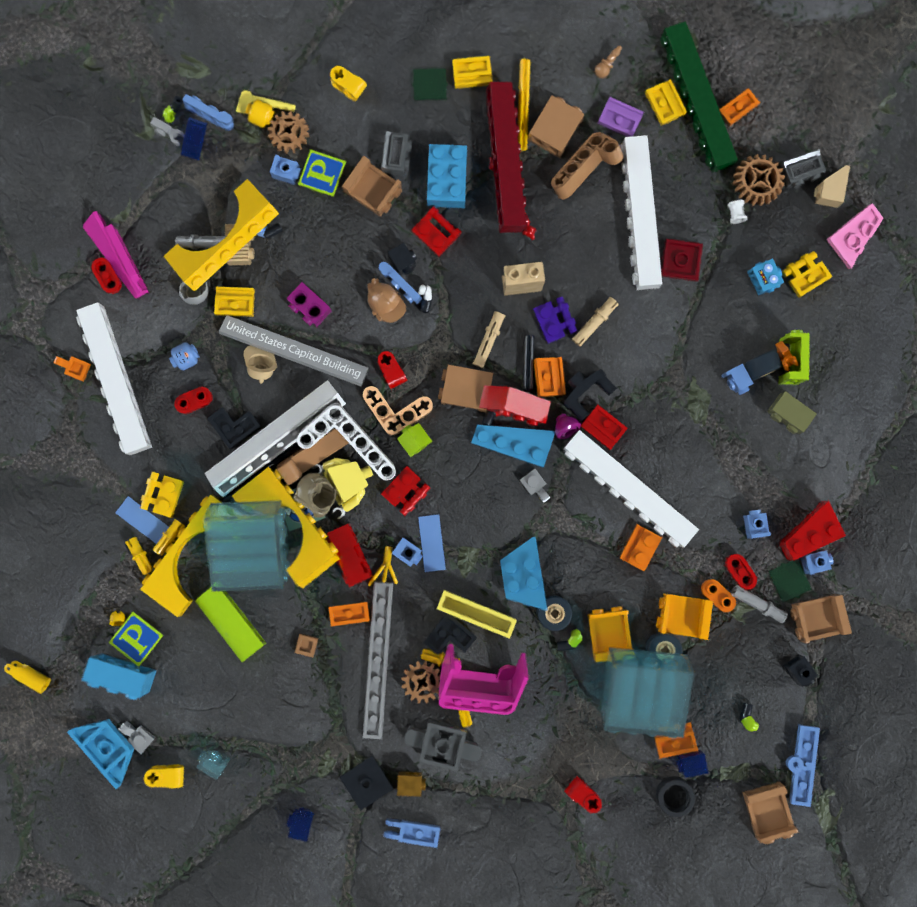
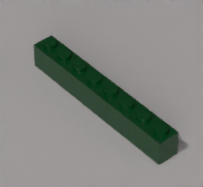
M684 21L667 27L661 36V44L667 50L668 63L673 66L674 79L676 82H679L680 95L686 101V110L688 115L692 117L694 132L698 133L700 148L702 151L704 150L706 155V164L708 168H711L712 173L731 167L738 158L688 25Z

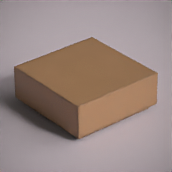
M300 633L294 653L313 658L319 638Z

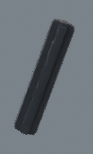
M525 335L523 391H532L534 336Z

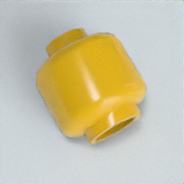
M259 99L254 100L253 103H248L245 111L248 114V121L261 128L267 125L270 126V121L275 113L272 111L270 104Z

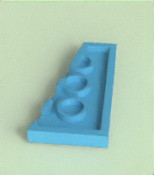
M477 425L471 443L544 467L555 431Z

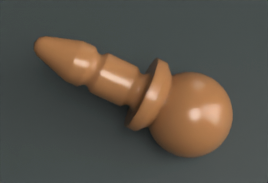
M621 46L616 47L607 57V60L602 59V63L595 67L597 77L605 78L608 76L610 69L613 68L611 63L620 54Z

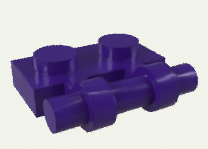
M563 296L556 299L558 307L553 308L550 301L533 308L547 344L564 338L565 333L563 330L566 328L569 329L570 334L577 332L575 319L571 317L568 310L569 305L565 303ZM562 313L565 322L560 324L556 314Z

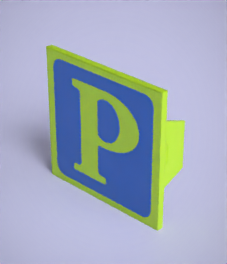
M310 150L298 185L334 197L346 161Z
M132 612L109 641V644L139 667L164 635L135 612Z

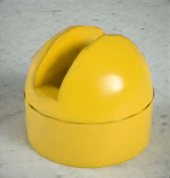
M117 611L112 612L109 624L111 626H122L126 621L125 614L122 611L119 613Z

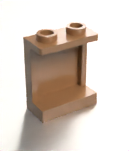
M551 96L532 127L528 140L561 158L566 145L578 125L582 122L584 113L578 107L566 104L562 98Z
M365 156L362 157L342 185L344 193L380 217L383 213L386 214L392 205L391 201L394 197L398 198L402 192L400 180H394L373 166Z
M448 365L447 370L443 369L442 380L445 383L444 388L439 390L438 399H441V404L443 405L449 404L471 408L486 413V410L479 408L483 387L484 385L491 386L493 373Z
M834 594L791 604V617L797 626L795 629L796 637L802 643H810L812 640L838 634L847 635L852 633L842 595Z
M781 782L742 792L755 837L760 843L770 844L775 841L774 839L781 837L787 839L793 837V834L798 833L785 794H787V790Z

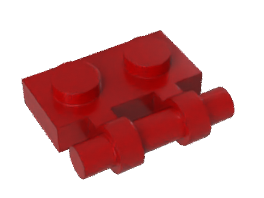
M406 466L381 495L394 507L401 502L404 506L400 512L406 516L409 511L412 512L415 509L414 506L421 498L424 499L427 496L426 493L430 490V487L425 483L419 488L416 484L421 478ZM413 489L416 493L408 501L404 497Z

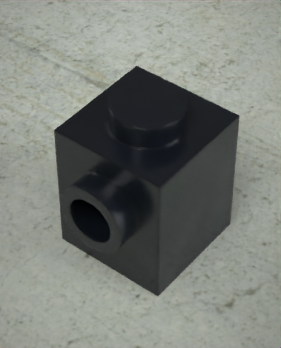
M405 243L388 251V256L400 276L402 274L408 275L415 270V260H417V257L412 249L408 250Z
M800 654L783 665L795 683L801 687L810 686L815 682L814 679L818 677V674L806 657Z

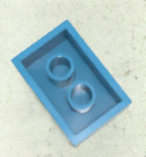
M429 144L427 207L465 208L467 146Z
M101 653L89 657L82 681L88 682L87 685L90 687H105L107 692L114 694L121 692L129 699H137L150 693L157 670L142 665L138 667L135 663Z

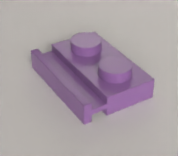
M609 97L598 124L624 136L633 137L644 112Z

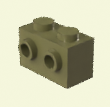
M786 391L779 394L767 411L771 414L770 417L774 421L782 422L787 426L786 429L793 434L804 433L817 415Z

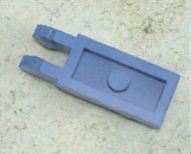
M185 94L183 97L185 108L190 112L223 129L225 128V130L233 128L234 122L231 115L227 112H219L216 107L202 103L196 96L191 97Z
M387 262L379 264L380 272L386 278H392L390 282L397 289L401 287L406 292L404 297L410 303L415 301L419 304L422 301L421 296Z
M386 819L385 824L400 827V833L385 831L384 837L399 840L398 842L437 848L440 826L406 820Z

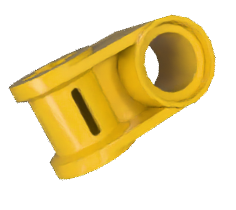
M335 66L331 69L332 86L345 94L349 99L357 101L367 86L366 82L342 66Z
M155 765L145 773L144 782L149 787H183L184 765ZM154 772L155 776H158L156 780L154 776H151Z

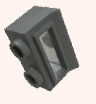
M385 132L381 164L382 172L385 174L405 176V170H409L410 159L407 158V152H411L412 140H409L408 134Z
M819 149L783 161L778 167L783 168L781 175H785L783 181L786 188L791 186L797 188L808 180H811V182L817 181L826 172Z

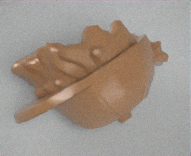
M373 278L371 283H368V304L372 314L376 315L378 321L393 323L401 319L406 312V305L398 292L389 284L379 283V279Z

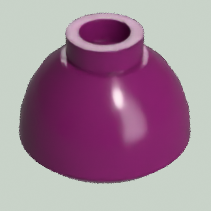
M561 414L556 418L555 433L558 439L569 438L579 431L581 424L575 418Z

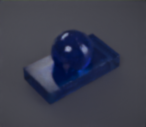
M188 118L180 155L196 160L200 159L208 123Z

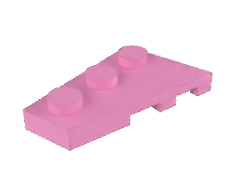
M873 203L865 207L826 239L848 269L854 266L858 255L862 253L865 244L873 236L883 220L882 215Z

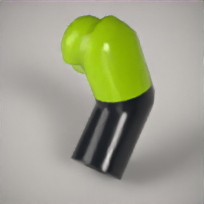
M175 96L173 101L163 111L162 115L166 122L170 123L175 120L174 115L183 104L181 97Z
M574 629L571 631V637L567 641H557V650L575 649L582 641L581 631Z
M744 702L740 721L746 730L750 732L757 731L759 724L751 716L753 705Z

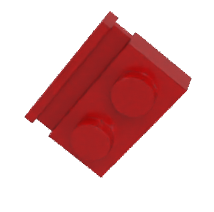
M599 405L594 408L581 425L583 430L609 450L612 449L628 429Z

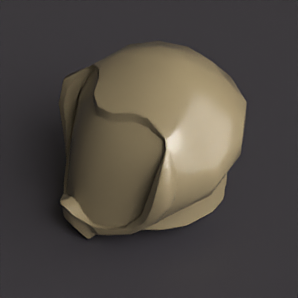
M309 473L301 478L297 485L294 499L306 506L314 514V517L320 518L329 512L336 499L337 492L336 488L331 486L326 477L319 473Z

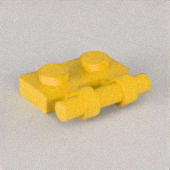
M814 251L804 254L800 257V260L788 264L786 269L782 270L784 277L790 274L793 275L794 279L788 283L798 298L832 277L822 261L818 264L814 263L813 260L817 258V254ZM804 265L807 266L808 270L801 274L799 269Z
M152 472L150 479H147L146 484L148 485L145 494L141 497L142 503L140 508L148 510L151 503L154 504L152 512L172 518L184 481L164 475L163 481L159 482L157 481L159 473ZM155 487L160 488L157 499L152 498Z

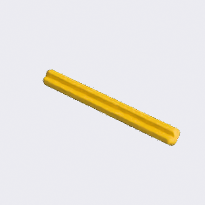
M529 59L520 60L519 135L517 138L521 144V151L527 150Z

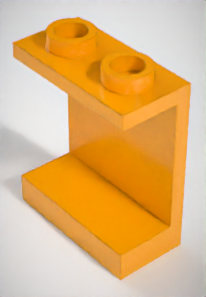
M663 593V597L659 599L661 614L656 620V628H659L658 632L708 640L713 601Z

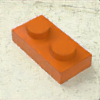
M748 88L722 107L720 113L725 123L730 127L757 107L760 102Z
M368 602L329 607L331 626L370 621Z

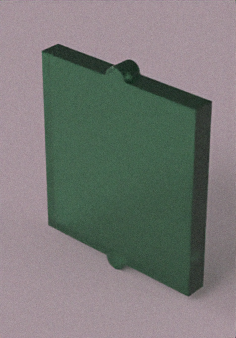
M446 68L413 69L414 82L412 87H414V100H447L446 87L448 82H446Z
M798 559L788 563H781V566L768 571L782 602L794 597L799 598L801 594L812 590Z

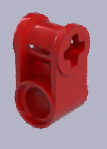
M384 351L379 354L378 365L390 389L408 381L391 352ZM383 357L391 358L389 365L381 363L383 362Z
M578 776L564 790L571 799L579 803L588 812L597 813L602 807L600 797ZM591 799L593 801L595 799L596 805H590L588 800Z

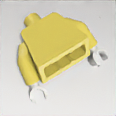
M334 458L324 462L323 465L316 464L312 468L319 467V474L324 475L331 486L336 488V501L339 506L333 512L337 509L340 510L342 514L337 518L340 519L345 515V511L349 512L360 503L365 494L364 488L368 486L366 479L373 476V472L369 466L360 469L356 461L351 462L348 459Z

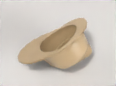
M251 345L244 350V359L249 376L259 380L260 384H262L264 380L272 376L273 371L277 368L274 354Z

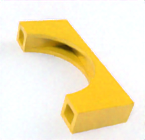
M248 179L234 191L239 202L238 217L230 233L220 243L202 251H189L176 244L164 255V258L183 282L193 291H196L279 214Z
M267 467L233 494L232 497L247 514L270 505L284 506L296 513L303 529V543L296 560L286 570L295 583L304 588L340 559L336 554L339 551L332 542L329 544L326 541V533L321 528L317 529L314 525L316 522L314 517L310 513L306 514L303 510L305 506L294 499L292 495L294 491L289 485L283 484L281 481L283 478L278 470L273 471L270 467Z
M215 495L206 496L200 503L202 507L198 512H194L190 516L188 526L186 528L183 527L178 532L176 542L174 544L171 543L165 550L167 554L163 559L160 558L153 567L155 570L142 581L143 586L140 590L176 617L182 616L193 601L182 588L177 571L180 553L187 542L196 535L210 530L223 531L235 538H240L251 523L227 504L221 502Z

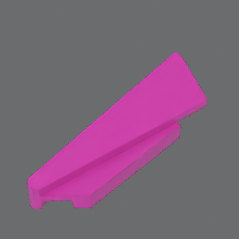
M97 211L93 212L84 223L83 228L104 257L112 264L117 275L134 298L145 295L149 291L118 230L112 224L107 226L103 217Z

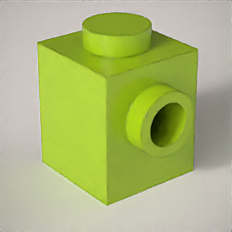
M419 423L413 427L411 425L406 426L401 430L403 434L397 438L410 457L422 451L432 442Z

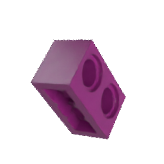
M303 282L286 298L290 303L288 307L295 313L299 311L303 315L302 319L309 326L313 324L318 327L332 312L331 308ZM305 296L306 300L304 303L298 304L296 302L298 297ZM313 309H319L320 313L318 316L313 317L310 315Z

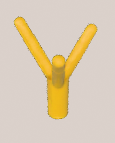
M385 546L383 563L369 581L368 586L373 584L382 570V582L385 583L388 569L394 584L398 583L391 566L393 547Z

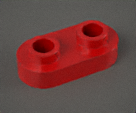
M105 258L95 259L91 269L102 289L109 294L118 293L122 287V282L112 264ZM106 266L105 271L101 272V267ZM115 282V286L110 288V284Z
M198 387L178 396L174 406L178 412L189 414L209 405L212 402L213 395L209 389ZM204 393V398L200 400L199 394ZM182 401L187 402L185 407L181 406Z
M740 554L729 555L726 558L725 566L737 585L746 590L754 588L757 583V577L745 558ZM733 560H736L738 563L736 567L732 566ZM744 576L748 577L747 583L743 582Z

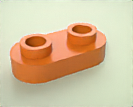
M708 579L702 583V594L708 600L713 601V605L720 611L730 612L735 608V597L731 596V593L717 580ZM712 585L715 587V591L713 593H711L709 590L710 586ZM725 599L729 600L728 606L724 605Z

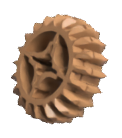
M758 154L753 158L749 156L746 161L742 160L740 166H737L735 169L736 173H734L733 178L736 180L733 181V185L738 186L735 188V192L741 193L739 198L743 196L746 198L745 203L751 200L752 206L756 202L759 206H762L764 202L769 204L771 200H775L777 195L782 192L781 188L785 184L782 180L785 178V175L780 174L783 168H777L779 162L772 163L773 157L766 160V155H763L761 159ZM745 173L748 175L749 185L746 184ZM768 175H770L772 187L770 186L771 183L768 181ZM763 176V178L761 179V181H759V182H757L756 184H754V182H755L757 179H760V178Z

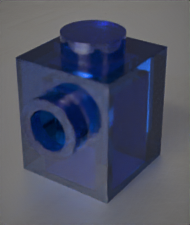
M701 750L678 755L679 760L676 761L677 769L685 778L709 773L705 753Z
M307 808L295 809L293 815H289L287 827H290L288 838L307 842L310 837L315 813L310 812L311 810Z

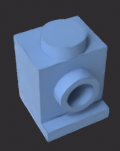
M275 154L270 174L274 179L294 184L295 180L300 177L301 168L298 162L279 157V155ZM284 166L289 168L287 171L283 170Z
M743 364L722 374L723 378L727 377L729 388L734 390L735 393L738 392L739 395L749 391L748 386L754 384Z
M761 510L749 511V515L743 516L747 538L771 536L766 513H761ZM757 520L760 522V527L755 525Z
M404 537L392 552L394 556L410 567L413 563L417 566L423 557L420 554L422 550ZM407 549L412 550V556H406L405 552Z
M827 550L812 552L800 558L804 574L808 575L832 569L831 565L834 563L832 555L827 553ZM819 558L821 560L822 565H818L817 563Z

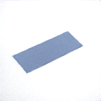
M128 496L116 511V514L157 544L163 536L162 533L166 532L169 526L149 511L141 509V505Z
M439 514L418 517L425 572L446 570Z

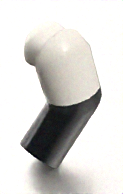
M422 284L418 290L420 295H424L420 311L429 313L432 302L431 287Z

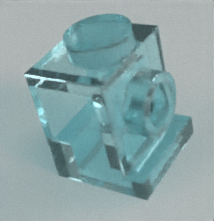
M203 750L197 759L199 764L196 768L217 780L231 759L227 757L224 760L222 755L216 751Z

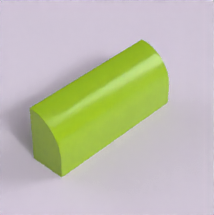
M221 583L214 584L196 599V604L242 663L267 644Z

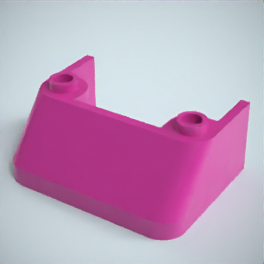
M449 644L441 668L438 695L439 705L448 709L502 715L513 713L529 678L526 654L521 653L516 666L504 665L497 674L461 670L460 660L454 658L453 644Z

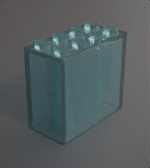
M281 500L210 504L204 516L212 592L284 588L285 581H288L286 569L290 567V561H287L289 545L285 543V537H287V525H284L286 509L282 507Z
M609 647L600 709L604 730L611 733L627 732L632 735L647 734L653 737L659 735L669 738H684L694 676L688 655Z

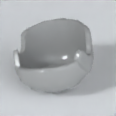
M182 281L179 286L181 299L192 305L204 302L208 297L207 282H204L196 291H193Z

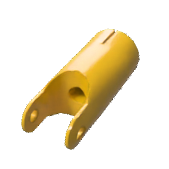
M12 661L11 664H6L4 667L6 673L39 694L43 693L50 684L51 678L18 661Z

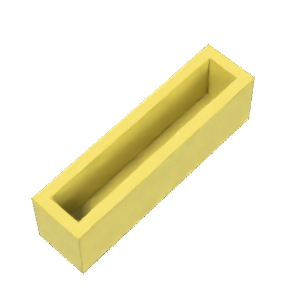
M446 590L443 591L437 609L507 638L511 637L517 621L516 618Z

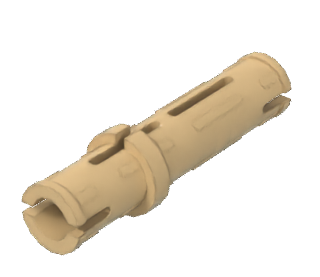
M609 297L599 309L595 310V314L572 338V341L581 347L619 305L617 301Z
M494 311L489 327L487 326L485 329L486 334L473 365L484 369L496 336L500 334L499 329L505 318L504 314Z

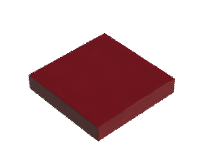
M666 238L661 264V276L697 282L699 280L703 244Z

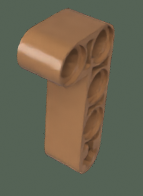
M601 132L592 134L551 180V185L560 199L569 198L602 160L611 165L619 164L623 159V153L618 141Z
M334 427L308 449L302 448L279 463L277 470L287 485H290L298 480L302 473L349 442Z

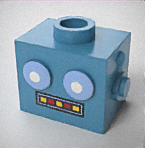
M773 259L766 260L764 263L759 262L747 272L758 296L766 292L771 293L775 288H779L784 283L781 277L782 271L779 266H776Z

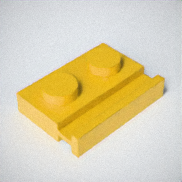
M490 56L452 59L455 89L487 86L492 82Z
M671 79L646 90L645 94L661 126L682 115H686L687 111Z
M216 287L214 314L254 317L255 289Z

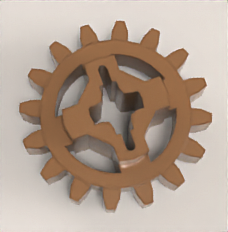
M283 111L282 117L275 115L276 121H270L273 127H268V131L271 133L268 137L272 140L273 147L277 146L278 151L284 149L286 154H288L290 149L293 153H295V148L302 150L301 144H307L305 138L309 137V133L306 132L309 128L308 125H305V119H300L298 113L293 116L292 111H289L288 115H285Z
M417 660V666L410 664L411 670H404L407 676H403L401 679L406 681L402 688H407L405 695H412L411 701L418 698V703L421 702V699L428 703L429 697L435 700L434 694H439L438 687L440 686L439 680L441 675H438L440 669H433L434 663L430 666L427 665V660L424 661V664H420V661ZM418 669H425L422 673L414 672ZM431 674L434 675L436 684L431 682ZM426 676L427 685L423 684L419 687L418 678L422 679ZM409 679H411L414 682L415 687L413 690L410 686ZM421 691H429L427 694H420Z

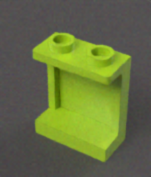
M791 330V333L785 334L784 337L779 339V342L783 341L790 344V352L797 358L799 366H795V364L790 366L789 372L778 377V384L798 385L809 380L810 333H803V330Z

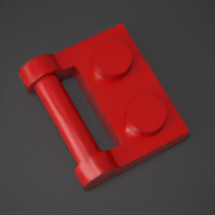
M433 206L411 231L431 251L440 257L461 235L462 231L450 224L438 212L439 210ZM432 218L451 234L448 238L430 222Z

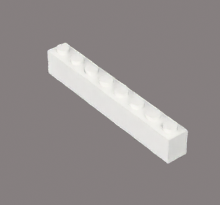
M648 136L625 137L623 143L620 144L624 159L621 169L626 179L623 182V190L627 192L625 209L629 211V218H627V228L631 230L629 247L633 250L630 261L631 266H634L635 273L632 274L633 285H636V290L656 289L662 285Z
M95 303L76 310L78 325L84 331V334H82L83 340L90 349V352H88L89 358L96 366V370H94L96 378L102 384L100 388L101 393L108 402L107 411L110 416H113L115 422L113 423L115 433L119 434L121 440L119 441L120 449L125 454L133 455L152 448L104 306L100 303Z
M327 380L204 474L212 487L224 497L297 441L300 430L330 404L337 403L343 407L346 403ZM334 408L329 414L332 415L339 409ZM318 421L315 424V427L319 425L322 421Z
M580 430L564 447L565 455L570 460L578 461L581 464L579 467L586 473L591 472L596 476L594 478L595 481L602 486L604 484L610 488L609 492L616 498L620 496L625 501L624 505L632 511L633 509L640 513L638 516L646 523L650 521L654 525L653 529L660 535L665 534L670 538L668 541L676 548L678 546L685 547L699 529Z

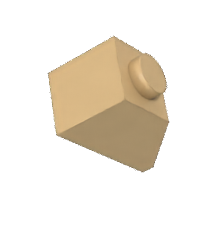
M844 166L826 178L820 185L816 186L814 197H816L815 204L838 208L844 202L850 166Z

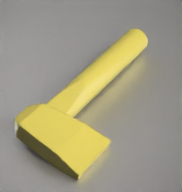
M246 90L241 93L236 112L246 114L245 111L248 103H253L254 100L259 99L270 104L273 108L295 111L294 104L255 96Z

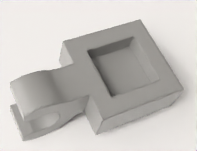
M155 117L150 122L156 134L161 137L167 136L174 145L180 146V143L175 138L177 136L185 137L181 130H176Z
M536 469L520 479V482L530 495L536 492L543 503L550 499L547 492L542 488L546 485V482Z
M128 721L119 728L123 734L130 737L128 742L140 754L156 738L142 725L136 729Z

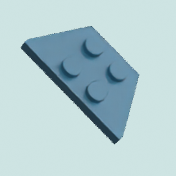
M532 537L500 560L505 597L513 602L548 611L536 537Z
M110 719L69 730L67 733L115 789L120 787L134 747Z

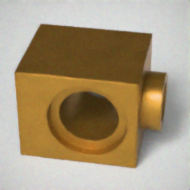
M399 771L397 796H421V790L425 791L426 778H422V772Z

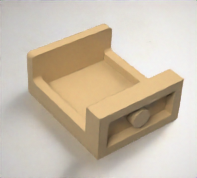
M542 262L504 267L505 275H502L504 296L542 291L545 282Z

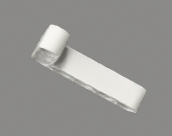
M330 404L298 433V445L301 448L308 449L335 427L380 478L391 480L395 476L396 471L392 461L340 404ZM336 408L340 410L341 414L339 417L334 418L329 414L330 411ZM318 421H322L326 424V428L318 430L315 424ZM351 423L354 428L352 431L346 432L343 430V425ZM308 434L311 437V441L303 443L300 437ZM360 437L366 439V444L363 446H358L355 443ZM371 452L379 453V457L376 460H371L368 456ZM384 466H390L392 468L389 474H383L381 472Z

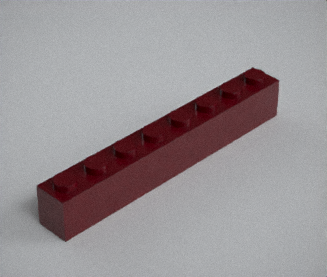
M490 82L486 89L499 233L522 232L528 224V215L525 214L524 209L526 207V197L523 196L524 178H521L523 163L519 158L521 144L517 138L519 135V125H516L517 107H514L516 92L512 88V82Z

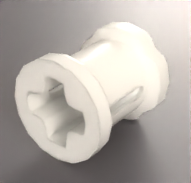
M736 200L727 204V207L730 208L731 224L747 220L743 208L744 200Z

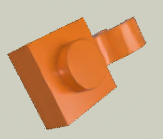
M783 341L775 344L777 353L786 371L789 370L788 367L794 364L799 366L797 358L791 354Z
M58 356L54 360V364L66 368L64 374L83 382L91 364L71 356L69 361Z

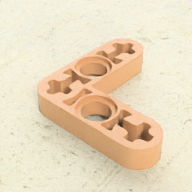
M369 386L363 391L364 400L389 435L399 434L406 426L414 424L433 409V403L430 398L420 397L394 414L376 387ZM370 390L371 392L376 391L375 398L377 401L382 399V402L377 403L374 407L371 406L375 404L371 398L367 399L368 391ZM421 401L429 402L428 410L424 408L419 410L421 415L417 416L416 411L412 407L416 406L417 409L421 406ZM379 406H385L388 409L385 416L377 414ZM406 411L413 412L414 418L412 421H405L403 419V414ZM400 416L401 421L405 425L402 427L401 424H398L396 431L388 430L387 428L390 427L389 423L395 424L398 422L396 418Z

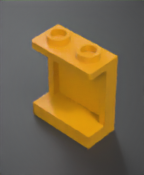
M623 606L611 607V611L604 612V609L592 610L591 614H588L595 662L635 657L627 616L629 613L627 609H623Z

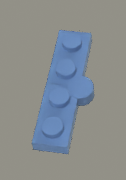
M798 724L795 755L789 756L786 760L787 768L792 771L790 804L811 807L819 727Z

